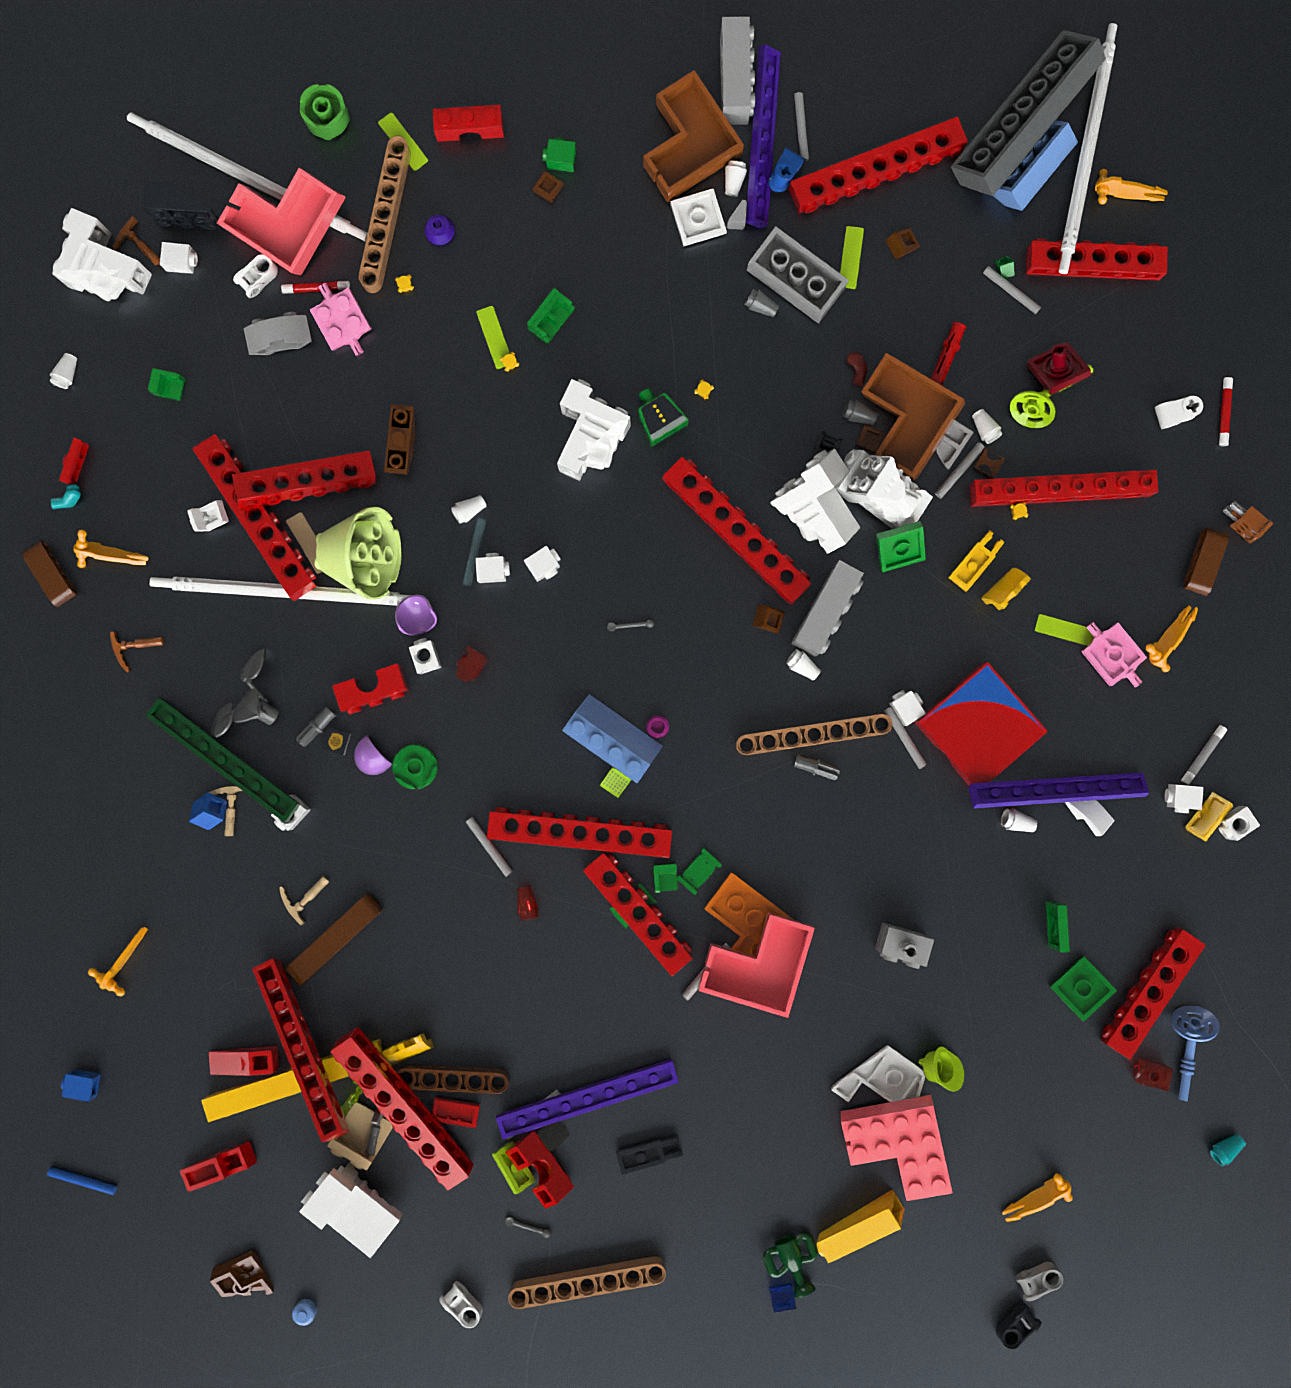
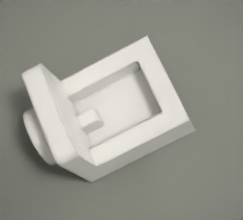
M216 500L201 508L188 510L190 523L194 531H211L229 522L222 500Z

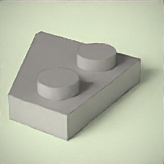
M955 420L935 450L944 467L948 470L973 434L971 430Z

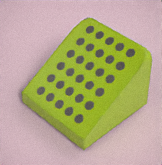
M612 767L600 786L619 798L631 779Z

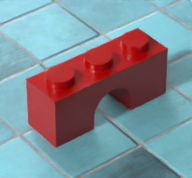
M500 105L433 109L434 133L437 142L460 140L459 136L468 132L478 133L482 139L504 137L503 115Z
M394 664L377 670L378 685L371 692H364L360 687L358 679L354 678L333 685L340 711L348 712L351 715L362 711V706L369 704L370 707H375L383 704L382 699L391 697L392 700L405 696L404 692L409 691L401 665Z
M535 1130L520 1137L505 1151L518 1171L530 1165L537 1169L539 1182L532 1191L545 1209L558 1204L574 1188L569 1176L559 1166L555 1156L550 1153Z

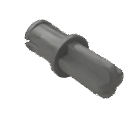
M325 706L313 720H309L306 728L296 737L297 742L306 747L319 733H323L325 726L336 717V714Z
M798 753L794 767L811 772L814 776L818 774L832 780H836L840 772L838 767L821 762L819 758L816 760Z

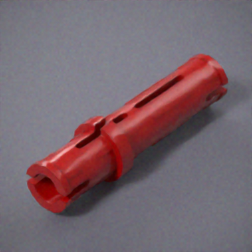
M953 322L947 340L943 341L942 352L931 376V380L941 386L950 369L955 353L960 350L961 346L959 344L967 328L959 322Z

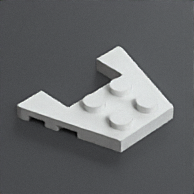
M886 1045L832 1085L831 1090L849 1102L861 1083H864L889 1102L920 1097L925 1075L920 1067L889 1045Z

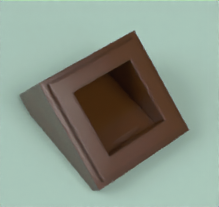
M910 227L896 231L886 239V243L895 259L920 247Z
M758 605L752 626L779 634L785 612L770 606Z

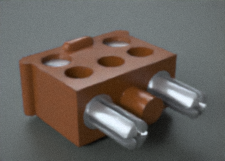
M1233 501L1230 507L1226 506L1223 509V512L1233 520L1230 527L1250 544L1262 537L1273 525L1272 521L1268 520L1253 506L1245 509L1239 503Z

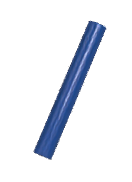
M50 1167L47 1176L114 1195L117 1189L115 1185L54 1167Z

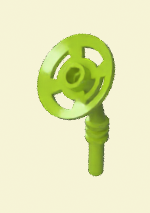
M1090 364L1087 365L1091 369V373H1093L1092 366ZM1046 389L1040 393L1036 391L1018 393L1010 403V412L1013 418L1021 425L1029 428H1042L1049 425L1055 417L1056 410L1053 402L1048 398L1051 395ZM1017 402L1023 403L1024 411L1022 413L1018 411ZM1044 402L1048 403L1050 414L1045 411L1046 406ZM1028 417H1030V418H1041V417H1042L1043 419H1042V420H1031V419H1028Z

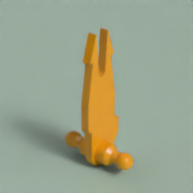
M1106 169L1099 171L1100 178L1095 183V191L1099 195L1098 202L1100 204L1107 202V194L1114 195L1117 198L1150 201L1165 200V196L1155 194L1168 195L1167 190L1157 186L1152 187L1137 182L1125 181L1121 177L1112 176L1108 178V171Z
M83 529L77 533L78 540L73 547V551L76 553L78 558L77 566L80 568L86 566L85 558L87 556L106 561L131 563V565H146V561H148L147 556L137 552L132 553L114 547L103 546L101 543L88 542L86 540L87 532Z
M1191 606L1186 607L1178 614L1179 617L1165 631L1157 643L1154 642V644L1146 645L1150 662L1161 667L1163 672L1170 670V665L1166 663V659L1172 650H1175L1180 644L1192 621H1195L1198 612L1197 607L1194 608L1187 618L1186 616L1191 610Z
M146 927L139 930L106 974L98 972L94 967L88 970L89 976L96 978V982L100 984L99 987L101 989L114 991L117 996L125 994L124 988L119 987L113 979L143 939L148 930Z
M1056 1173L1053 1179L1051 1178L1043 1182L1044 1186L1030 1192L1016 1203H1011L1002 1212L1003 1215L1022 1207L1024 1208L1005 1220L1007 1222L1020 1220V1217L1041 1211L1053 1205L1054 1201L1064 1197L1066 1202L1072 1201L1073 1196L1070 1183L1063 1179L1061 1174Z

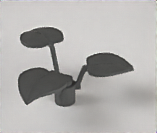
M266 648L257 651L245 662L241 670L240 680L246 682L251 690L244 695L242 701L235 709L233 703H227L217 712L211 726V736L213 738L223 735L230 727L232 721L241 723L257 718L267 725H271L276 720L279 712L278 709L267 703L268 699L263 697L252 683V679L258 676L262 668Z

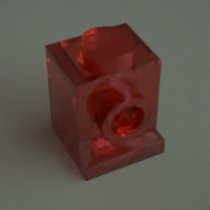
M469 646L466 648L469 651L468 655L463 654L457 663L459 668L455 675L466 683L468 680L474 682L489 661V659Z
M1139 1058L1138 1064L1134 1066L1133 1070L1134 1081L1140 1085L1169 1091L1173 1069L1165 1064ZM1153 1072H1155V1073H1154V1078L1151 1079V1077H1150L1151 1074H1152Z

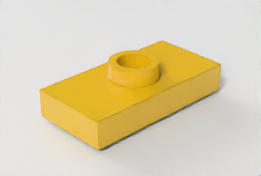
M1212 792L1202 805V810H1198L1185 826L1186 830L1206 842L1233 808V804Z

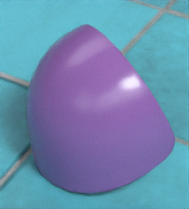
M416 594L406 597L399 603L395 611L396 624L399 630L407 635L424 634L430 631L437 622L433 606L422 595Z
M366 735L358 742L354 751V760L358 769L363 773L378 775L392 766V763L372 744L369 735Z

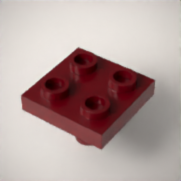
M1067 341L1062 344H1056L1052 349L1027 360V367L1050 395L1091 376V369Z

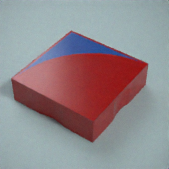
M988 662L978 666L947 697L934 704L925 712V715L914 722L931 743L946 755L952 767L969 786L972 783H987L993 780L1048 732Z

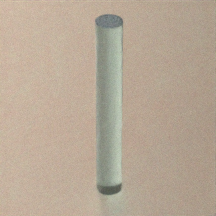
M477 519L462 583L466 586L472 585L476 558H478L486 520Z

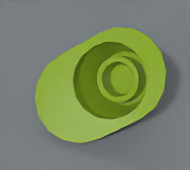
M940 1046L936 1051L927 1053L925 1058L919 1060L927 1080L940 1084L952 1092L958 1091L962 1087L964 1082L963 1065L959 1058L945 1047Z

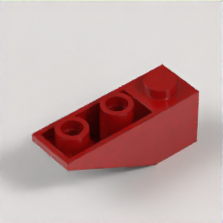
M278 1045L209 1051L210 1075L251 1076L273 1074L279 1069Z

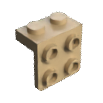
M355 1102L345 1117L350 1132L331 1140L327 1147L331 1149L334 1155L341 1158L344 1156L350 1160V1163L355 1168L367 1170L393 1127L388 1119L383 1117L380 1121L381 1128L375 1153L373 1155L365 1153L371 1126L373 1125L371 1121L375 1111L360 1102Z

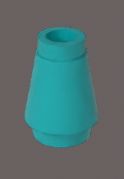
M1235 1134L1213 1145L1210 1154L1220 1166L1229 1165L1246 1143L1240 1135Z

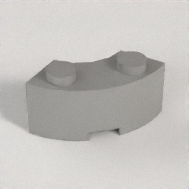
M287 312L281 317L266 320L263 318L254 319L251 325L244 328L249 355H270L282 350L300 349L311 342L306 315H297L296 312Z

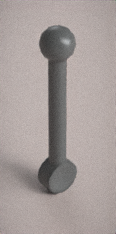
M648 619L645 622L624 624L610 622L607 625V629L615 631L619 628L640 626L651 628L654 626V621Z
M508 1216L505 1219L507 1226L515 1225L542 1234L545 1238L551 1236L549 1229L543 1230L515 1221L512 1216Z

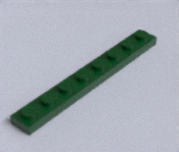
M158 697L145 715L281 821L287 823L301 805L164 699Z

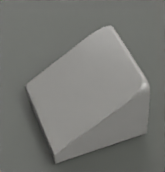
M746 200L741 201L728 220V229L743 230L745 227Z

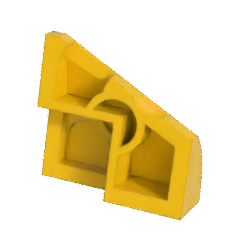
M1013 567L981 599L986 605L993 604L998 610L1004 609L1008 605L1007 602L1015 597L1031 578L1020 569Z
M424 1033L386 1048L382 1051V1054L387 1062L393 1066L433 1048L434 1045L432 1040H426Z

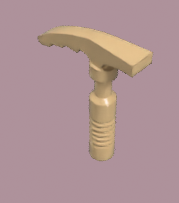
M227 786L209 792L213 795L227 793L228 808L226 809L224 836H234L235 793L242 791L237 786Z
M324 875L304 895V898L294 906L291 905L292 902L288 899V895L285 892L286 889L283 886L280 887V894L285 907L300 925H303L305 921L300 916L299 911H302L304 905L311 901L330 882Z

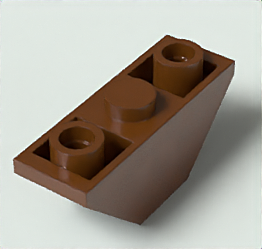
M391 404L384 472L407 475L414 452V406Z

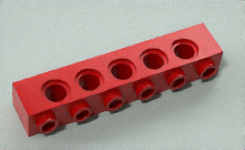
M1038 238L1027 247L1026 274L1160 280L1167 274L1168 247L1160 246L1158 243L1141 246L1135 242L1118 245L1113 241H1106L1101 244L1093 243L1090 240L1080 241L1076 243L1075 252L1073 253L1078 257V261L1070 260L1067 274L1059 273L1063 239L1050 242L1045 238ZM1047 253L1054 254L1056 260L1049 259ZM1092 255H1097L1101 262L1094 261ZM1115 256L1121 257L1123 263L1117 262ZM1137 257H1142L1145 264H1141Z
M369 450L232 474L239 508L253 509L260 504L275 505L288 499L298 501L310 495L320 497L326 495L327 492L336 491L342 493L348 491L349 488H368L375 484L376 475ZM352 470L356 474L354 476H347L345 472ZM326 474H330L334 478L331 480H325L322 477ZM304 478L311 480L309 484H301L299 481ZM284 482L288 486L286 488H278L277 484ZM261 486L265 490L258 493L254 491V488Z
M603 852L585 867L583 872L667 972L673 976L693 959L690 954L693 951L685 940L680 942L675 936L678 934L676 929L670 923L666 925L661 919L663 914L655 905L651 907L646 902L648 896L641 888L636 890L631 884L634 880L626 870L624 872L620 871L617 867L619 864L617 859L611 853L607 855ZM613 871L617 876L616 881L607 883L603 877L604 873ZM626 888L631 892L630 899L621 900L619 898L618 892L621 889ZM637 906H642L645 908L646 914L642 918H637L633 914V909ZM651 924H658L661 931L657 935H651L647 930ZM667 941L673 942L676 946L675 950L671 953L665 952L662 948L663 944Z
M1175 927L1174 930L1172 929L1165 936L1166 942L1162 948L1155 951L1152 963L1141 972L1140 981L1136 987L1134 986L1127 994V1001L1116 1010L1115 1019L1102 1032L1103 1037L1101 1041L1129 1060L1206 946L1181 928ZM1176 948H1179L1180 955L1174 959L1172 953ZM1166 967L1167 975L1161 978L1160 970ZM1154 986V994L1148 997L1147 990ZM1141 1005V1006H1142V1012H1141V1014L1138 1015V1016H1135V1013H1134L1135 1008H1136L1137 1006ZM1129 1024V1032L1126 1035H1123V1026Z

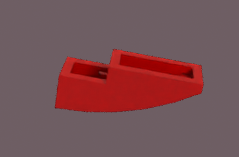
M247 1141L180 1170L188 1192L223 1180L229 1175L246 1170L258 1161L250 1142Z

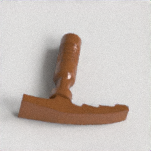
M132 216L120 230L112 250L119 252L121 243L127 237L136 243L137 248L154 265H158L160 257L143 240H140L132 230L138 222Z
M110 632L113 651L121 667L126 672H130V667L127 666L124 655L121 654L122 650H127L129 647L143 648L164 645L162 636L135 639L132 642L121 641L120 643L117 632Z

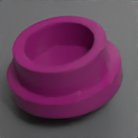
M656 715L648 720L646 728L652 737L661 738L667 734L669 723L663 716Z

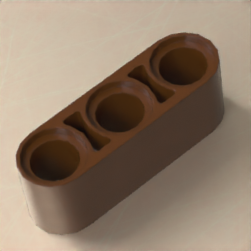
M1207 527L1204 528L1184 580V589L1204 596L1210 593L1228 544L1229 535Z
M40 540L21 552L26 564L54 606L59 607L77 595L75 587L44 541Z

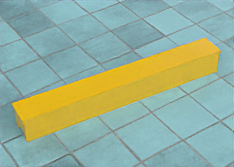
M381 1040L372 1041L371 1043L382 1054ZM333 1054L321 1058L330 1082L349 1076L344 1067L336 1062ZM292 1068L210 1094L201 1101L207 1120L211 1122L299 1093L301 1090Z

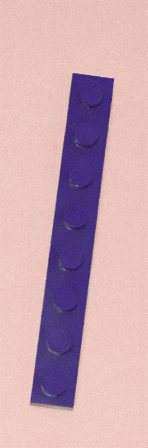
M766 44L759 46L746 209V223L760 229L768 227L771 190L768 180L772 174L781 55L780 51Z
M1143 772L972 783L968 787L973 808L1146 797L1149 794Z
M669 1059L496 1115V1120L502 1139H506L679 1083L673 1061Z

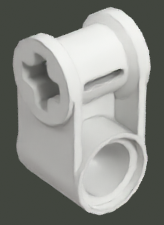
M263 254L258 255L234 276L233 281L241 285L246 291L248 298H253L277 276L278 267L267 256ZM268 263V270L261 272L262 266Z
M1189 396L1154 407L1161 429L1193 419L1203 410L1202 400L1197 396ZM1186 406L1192 407L1193 411L1191 409L1187 410Z
M455 1281L453 1288L445 1296L442 1295L439 1298L444 1309L451 1313L462 1326L473 1328L478 1324L483 1312L482 1306L463 1284ZM465 1311H474L476 1313V1317L469 1318L466 1315Z

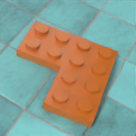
M732 872L704 907L707 912L739 935L731 949L755 956L768 912L793 919Z

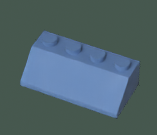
M1058 120L1054 121L994 194L997 200L1006 207L1021 211L1026 207L1078 143L1069 123Z
M590 694L562 730L636 783L639 782L663 747Z

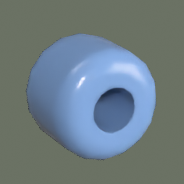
M310 1299L298 1301L292 1310L294 1322L302 1326L311 1323L317 1313L316 1304Z

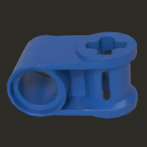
M786 147L768 180L770 188L775 192H784L790 181L798 173L805 158Z

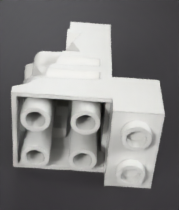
M71 208L69 214L63 220L62 228L69 234V237L63 242L62 253L53 265L52 274L67 287L81 292L85 289L91 294H97L106 301L117 299L124 288L144 294L152 274L138 260L106 247L112 233L97 218Z
M571 379L560 402L562 414L577 422L557 465L559 472L580 481L587 467L600 470L604 469V467H610L619 440L623 441L631 425L630 416L627 415L628 412L620 407L613 409L607 406V402L603 399L594 398L593 389L590 388L591 385L581 379H578V381Z
M835 449L828 453L826 450H823L815 455L814 459L806 464L807 469L801 473V477L797 480L793 478L785 483L784 487L775 493L777 497L770 502L782 514H788L793 523H797L804 539L807 541L818 539L821 547L823 546L827 554L845 545L860 529L859 524L835 488L849 473V470Z
M853 449L844 459V464L849 473L835 486L840 496L848 502L859 503L892 529L917 522L933 497L911 482L908 476H904L902 474L903 470L897 469L893 457L869 455L864 450Z
M350 1162L345 1168L341 1165L338 1170L333 1168L329 1174L324 1172L316 1182L319 1187L314 1193L311 1190L301 1201L304 1206L299 1211L321 1230L327 1223L370 1258L398 1224L403 1215L395 1206L389 1205L384 1199L380 1198L375 1189H369L367 1181H362L358 1178V1172Z

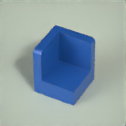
M207 792L193 803L189 822L210 830L223 821L227 801Z

